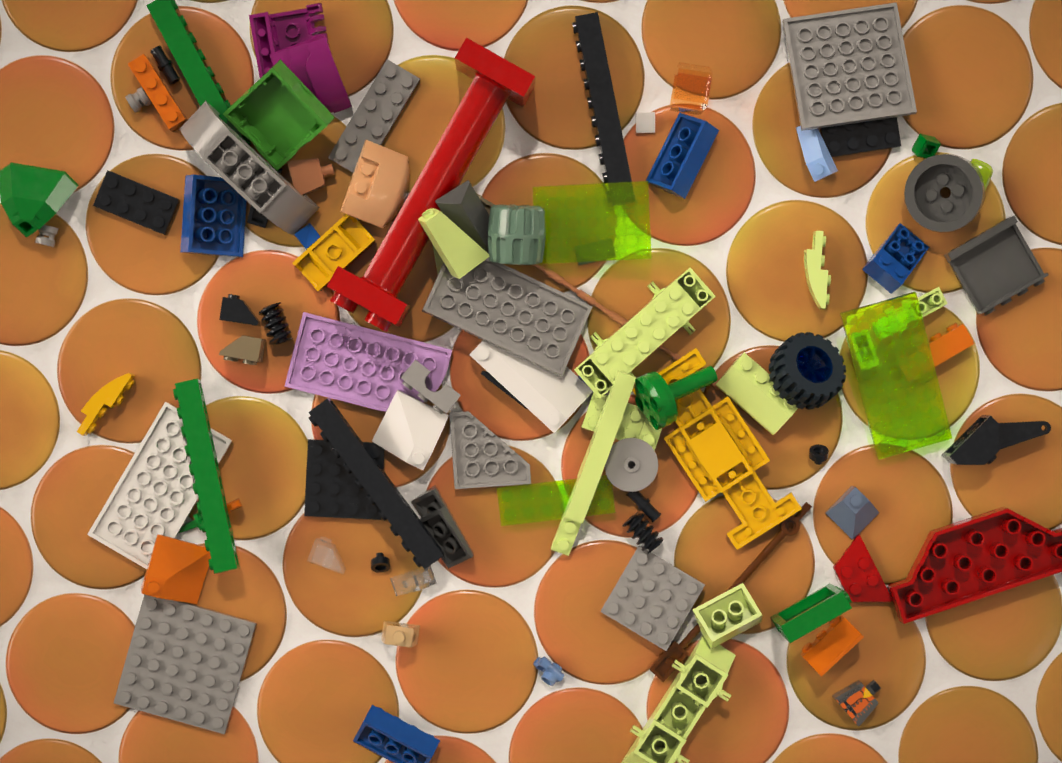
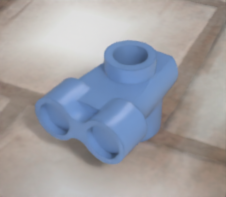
M545 656L542 658L538 657L534 661L533 666L543 672L541 679L546 684L554 686L556 682H560L564 678V674L561 672L562 668L556 663H551Z

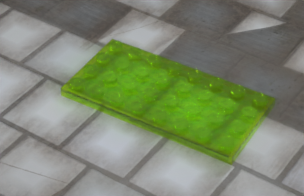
M911 292L840 313L878 460L952 439L917 293Z

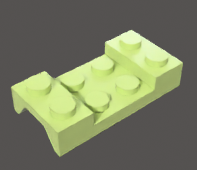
M594 392L592 393L585 418L581 425L582 428L595 431L606 403L607 395L599 399ZM627 403L615 439H641L647 442L655 451L662 428L656 430L638 406Z

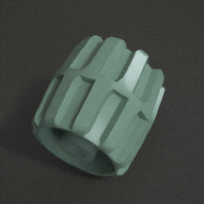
M515 204L491 206L487 234L489 260L494 263L511 265H534L541 263L546 238L544 208L530 205L518 206Z

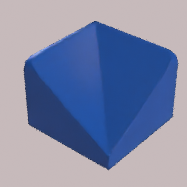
M310 223L294 234L306 250L321 237Z

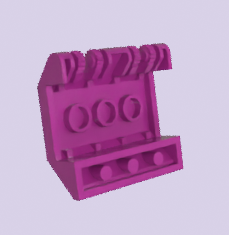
M321 3L306 5L305 9L276 14L264 12L249 15L260 78L273 67L269 55L271 53L322 34L325 35L329 45L327 33H324L327 31L326 27L318 26L315 28L316 22L324 20V15L320 14L323 13Z

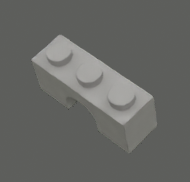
M414 360L401 377L404 380L402 384L410 390L412 388L416 389L419 392L417 396L425 402L430 400L437 412L442 414L444 411L447 414L461 395L447 384L437 392L430 391L425 381L431 371L417 360Z

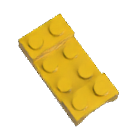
M345 214L292 264L320 292L328 285L338 266L343 269L347 267L376 240L356 218Z

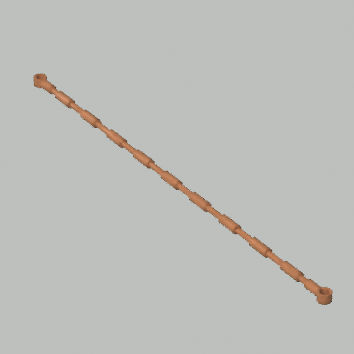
M541 264L533 265L559 285L562 284L576 293L577 297L609 315V318L621 326L628 322L614 311H610L596 302V299L581 289L578 290L566 282L563 277L551 269H547ZM662 345L658 347V349L672 357L674 361L682 357L677 353L674 354ZM717 382L710 384L717 390H720L717 386H715Z

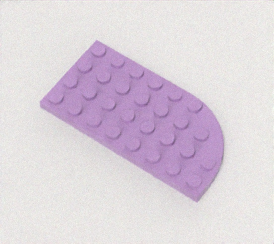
M303 312L284 387L375 410L387 411L397 390L421 402H425L417 396L419 392L416 389L412 388L410 390L402 384L404 380L401 377L414 360H417L431 371L425 383L430 391L436 392L446 376L452 350Z

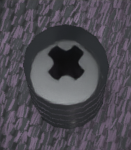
M281 302L266 306L259 312V315L265 316L261 320L262 323H268L264 329L271 330L267 333V337H273L269 341L273 345L293 339L287 338L291 331L285 330V328L289 324L282 323L286 316L279 315L284 310L277 309Z
M635 513L623 523L622 527L629 526L627 533L634 532L632 539L639 538L636 544L643 543L644 546L641 550L648 549L647 554H649L664 539L662 537L657 538L659 533L657 531L652 532L654 528L652 525L647 526L649 523L648 519L641 521L644 517L643 513L638 515Z

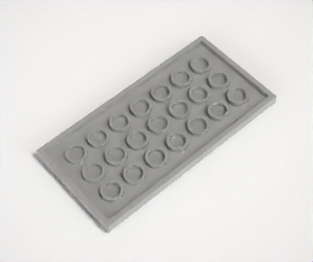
M488 257L460 279L452 276L443 263L422 312L554 374L562 376L592 306L504 264L494 263Z

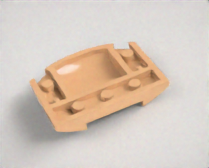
M365 140L340 212L380 228L387 226L386 224L401 209L407 195L410 181L408 156Z

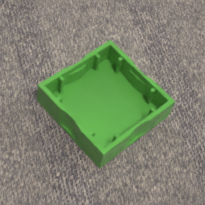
M281 59L223 113L235 128L254 144L258 152L276 170H279L301 147L310 142L335 118Z

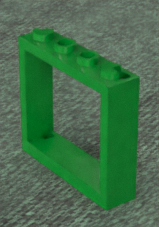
M829 583L771 616V619L778 632L789 643H792L852 609L849 604L852 601L847 592Z

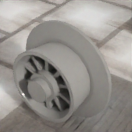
M625 438L612 445L605 464V472L609 481L615 487L628 492L640 491L649 486L655 479L658 472V458L654 449L647 442L637 438Z

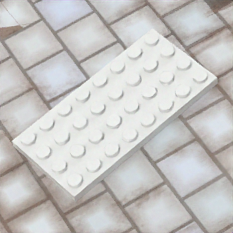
M165 402L87 534L145 569L148 567L157 534L176 538L199 499L198 494L195 495L193 490V483H195L194 475L191 476L189 471L191 459L190 456L187 457L185 451L187 440L183 438L181 432L183 421L178 417L177 408L168 402ZM211 428L219 465L233 440Z

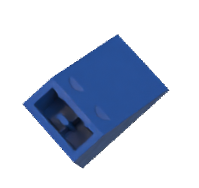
M899 223L862 270L892 294L905 282L929 247Z

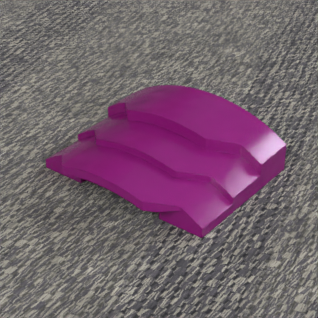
M324 34L269 54L273 66L281 59L330 113H337L352 107Z

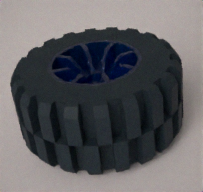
M801 332L795 336L792 335L774 351L775 353L770 358L771 363L768 370L771 372L769 377L770 381L774 383L772 385L774 390H777L780 393L779 396L782 399L785 398L788 404H795L800 409L806 407V409L810 410L823 406L841 391L846 380V375L844 374L846 373V366L843 365L844 359L842 355H839L838 348H834L830 340L823 339V336L819 334L814 336V333L806 332L805 334Z

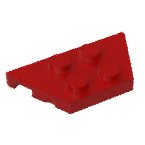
M858 534L851 545L846 548L842 557L833 566L844 591L848 593L852 602L893 601L861 536Z

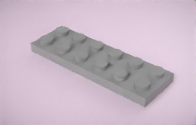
M387 59L328 158L354 173L365 140L382 145L418 85L420 78Z

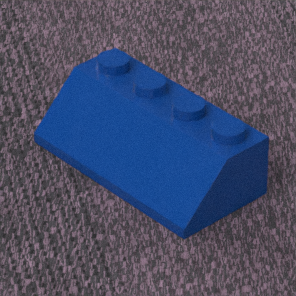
M679 112L646 181L670 194L685 199L719 130L705 120Z
M372 705L353 742L393 763H429L440 740L431 734L421 731L416 726L402 721L399 717L385 712L382 708Z

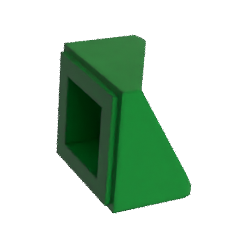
M920 133L912 147V151L917 157L927 159L935 156L941 143L935 137Z

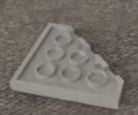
M469 411L449 413L455 489L531 484L530 464Z

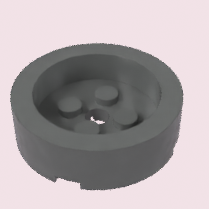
M954 154L931 156L920 162L908 176L904 192L905 203L913 219L921 226L937 232L954 231L969 224L979 214L985 199L984 180L976 166L961 156ZM943 187H948L951 190L950 197L943 198L940 192Z

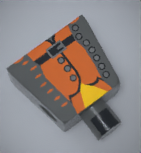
M858 680L835 693L833 698L859 727L878 705V701L873 695L881 687L875 680L871 681L867 686H864Z

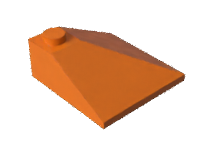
M157 534L141 586V594L160 599L197 604L208 570L209 559H211L210 551L207 552L205 546Z

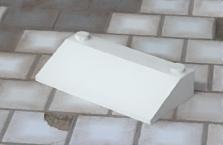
M484 340L470 354L474 360L554 433L593 392L567 366L563 375L559 376Z

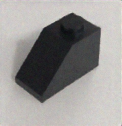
M228 294V298H222L219 320L260 326V321L247 303L239 299L240 296Z

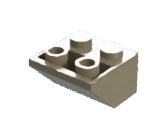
M242 335L222 349L219 355L224 356V360L238 362L239 358L243 359L245 364L257 365V362H262L266 340Z

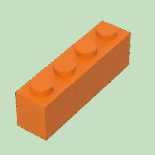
M142 54L128 63V66L169 130L174 132L182 127L188 119L149 58Z
M954 323L946 328L947 332L943 334L938 332L931 336V341L924 344V342H921L914 346V351L908 354L906 351L897 356L898 360L894 364L903 380L910 382L975 344L964 324L957 325V323Z

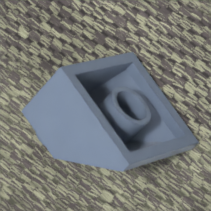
M851 486L825 513L853 540L879 514V511L856 487Z

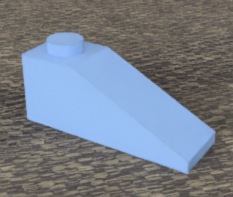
M801 126L796 127L805 162L814 182L837 172L836 165L819 130L801 131Z

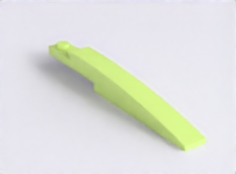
M619 370L616 374L579 469L575 486L552 542L551 550L568 556L570 554L611 451L636 376Z

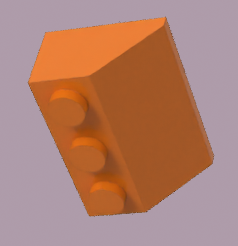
M843 616L834 618L830 622L831 626L826 631L824 629L816 635L817 639L812 644L809 642L802 648L803 652L800 655L821 677L864 638Z

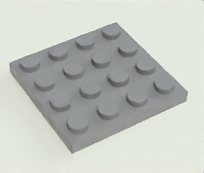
M638 546L600 612L667 651L705 584L651 552L647 554L648 550L642 551V547Z

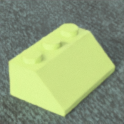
M743 583L693 609L700 630L711 649L761 623L763 616Z

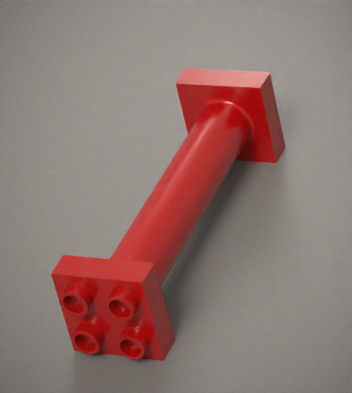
M467 37L455 56L457 71L472 78L473 81L364 276L359 278L338 266L327 285L328 288L335 291L330 299L331 302L354 313L358 304L369 310L364 320L386 332L392 323L400 327L411 308L406 303L397 299V295L429 240L418 219L428 209L434 208L441 211L435 201L460 185L507 99L524 107L535 86L534 75Z

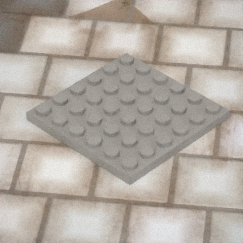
M897 2L783 19L801 131L914 115L917 113Z
M144 594L114 704L225 734L256 622L185 602L160 599Z

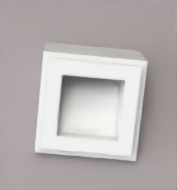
M637 112L635 114L636 133H655V112Z

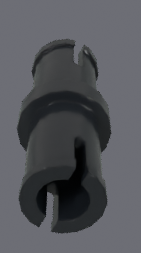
M161 46L153 48L150 52L159 65L158 69L164 73L170 85L177 83L180 77L172 66L173 62L167 58Z
M639 491L626 494L638 506L637 509L639 511L642 510L652 522L661 515L651 505L650 500L646 499Z

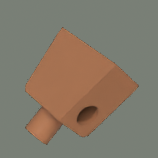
M318 158L287 161L293 186L302 196L325 187V177L335 175L333 165L321 166Z

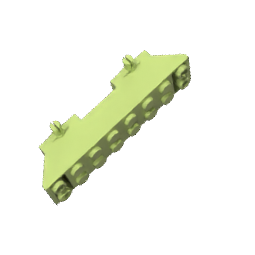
M691 268L687 269L666 288L661 290L652 281L647 286L654 293L652 300L612 336L605 340H602L596 332L590 336L597 346L574 371L599 399L611 389L618 370L633 375L631 373L632 370L679 328L683 327L689 335L696 330L688 321L716 296Z
M702 635L684 665L675 660L672 667L677 669L679 673L644 728L641 730L633 725L630 729V732L638 737L621 763H674L675 761L678 763H689V759L680 755L681 748L712 700L719 696L728 702L731 694L724 691L722 687L736 655L721 645L711 649Z

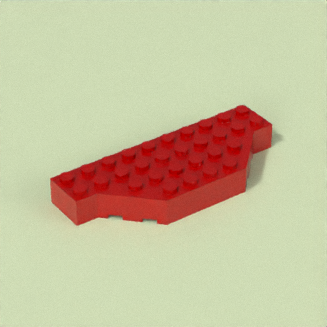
M1001 507L931 530L906 579L888 585L899 621L905 624L1062 572V528L1051 531L1008 508Z

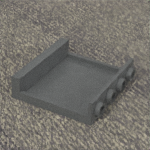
M1015 216L1008 217L944 254L977 314H990L995 311L994 307L1001 304L1003 306L1012 301L1010 297L1026 293L1029 286L1034 285L1036 287L1045 282L1044 278L1048 276V273L1042 271L1016 225L1018 221Z

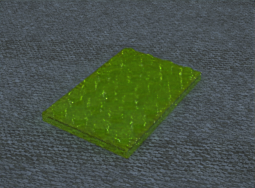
M649 181L533 187V205L542 207L545 211L546 238L543 260L539 264L652 259Z

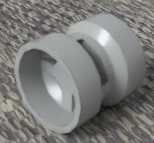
M142 87L138 88L136 93H130L125 96L135 113L140 111L144 105L152 104Z
M43 225L39 229V236L36 237L35 243L54 247V237L57 235L59 228Z

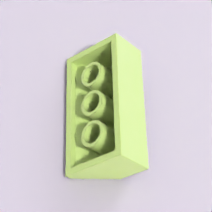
M745 352L736 359L715 384L772 435L798 409L795 404L790 405L785 398L782 399L779 396L780 393L777 390L775 391L772 386L774 383L770 381L769 373Z

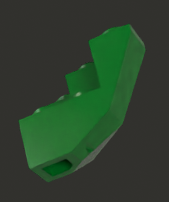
M12 162L0 170L1 204L11 223L26 238L47 223L79 186L65 171Z

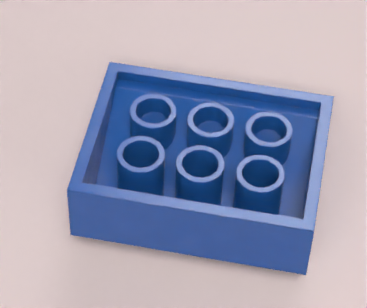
M194 174L185 176L180 252L243 257L247 200L223 178Z

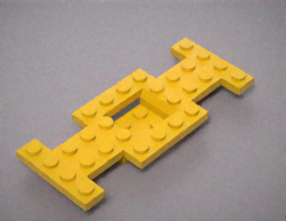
M695 348L658 372V374L669 385L694 373L707 363L698 349ZM699 389L675 401L678 411V417L675 422L679 428L666 435L664 440L705 502L721 492L742 523L727 532L728 537L737 550L802 509L792 492L775 502L763 485L755 470L768 463L770 459L729 396L712 406L702 390Z

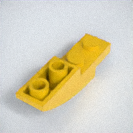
M128 373L114 379L91 397L81 410L87 416L77 430L79 434L83 436L88 433L92 434L97 426L95 422L99 417L102 418L107 411L106 405L113 408L121 404L124 399L123 393L126 389L129 390L135 382L133 380L134 374Z

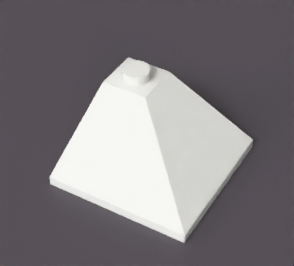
M397 390L372 442L406 463L424 470L449 415L444 412L440 414L432 406Z

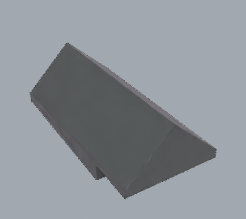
M467 180L435 202L444 215L488 253L487 234L490 215L471 183Z
M436 485L411 501L421 516V522L444 551V556L441 558L448 568L474 556L469 543Z

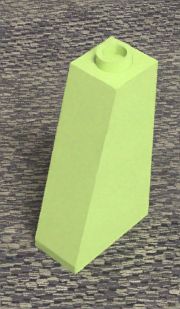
M434 208L428 209L418 219L452 276L460 279L490 257L483 248L441 211Z

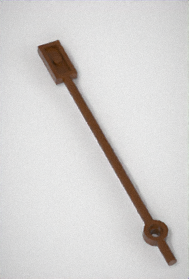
M806 502L802 509L794 516H790L780 523V532L727 591L744 583L786 535H795L799 531V521L811 509L812 506ZM788 522H792L793 524L791 529H787L786 524ZM698 623L679 644L674 640L668 650L664 651L649 668L662 682L675 670L672 667L674 661L677 660L681 663L688 656L689 653L685 648L701 632Z

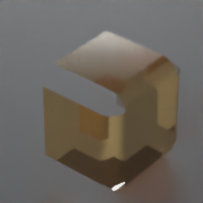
M679 62L677 67L680 68L678 69V75L674 77L670 105L681 107L672 106L670 111L700 115L708 106L713 71L707 66Z

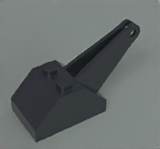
M981 415L942 456L949 463L956 465H985L986 463L989 465L996 459V454L1000 449L1046 435L1051 431V425L1046 421L998 423L990 415Z

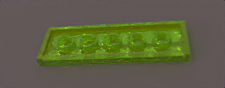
M601 475L586 516L615 513L613 487L607 475ZM577 478L497 487L501 526L562 519Z

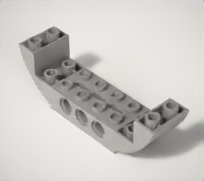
M205 101L180 128L181 133L202 159L259 213L263 214L285 232L294 236L320 207L307 195L302 196L219 117L220 113Z

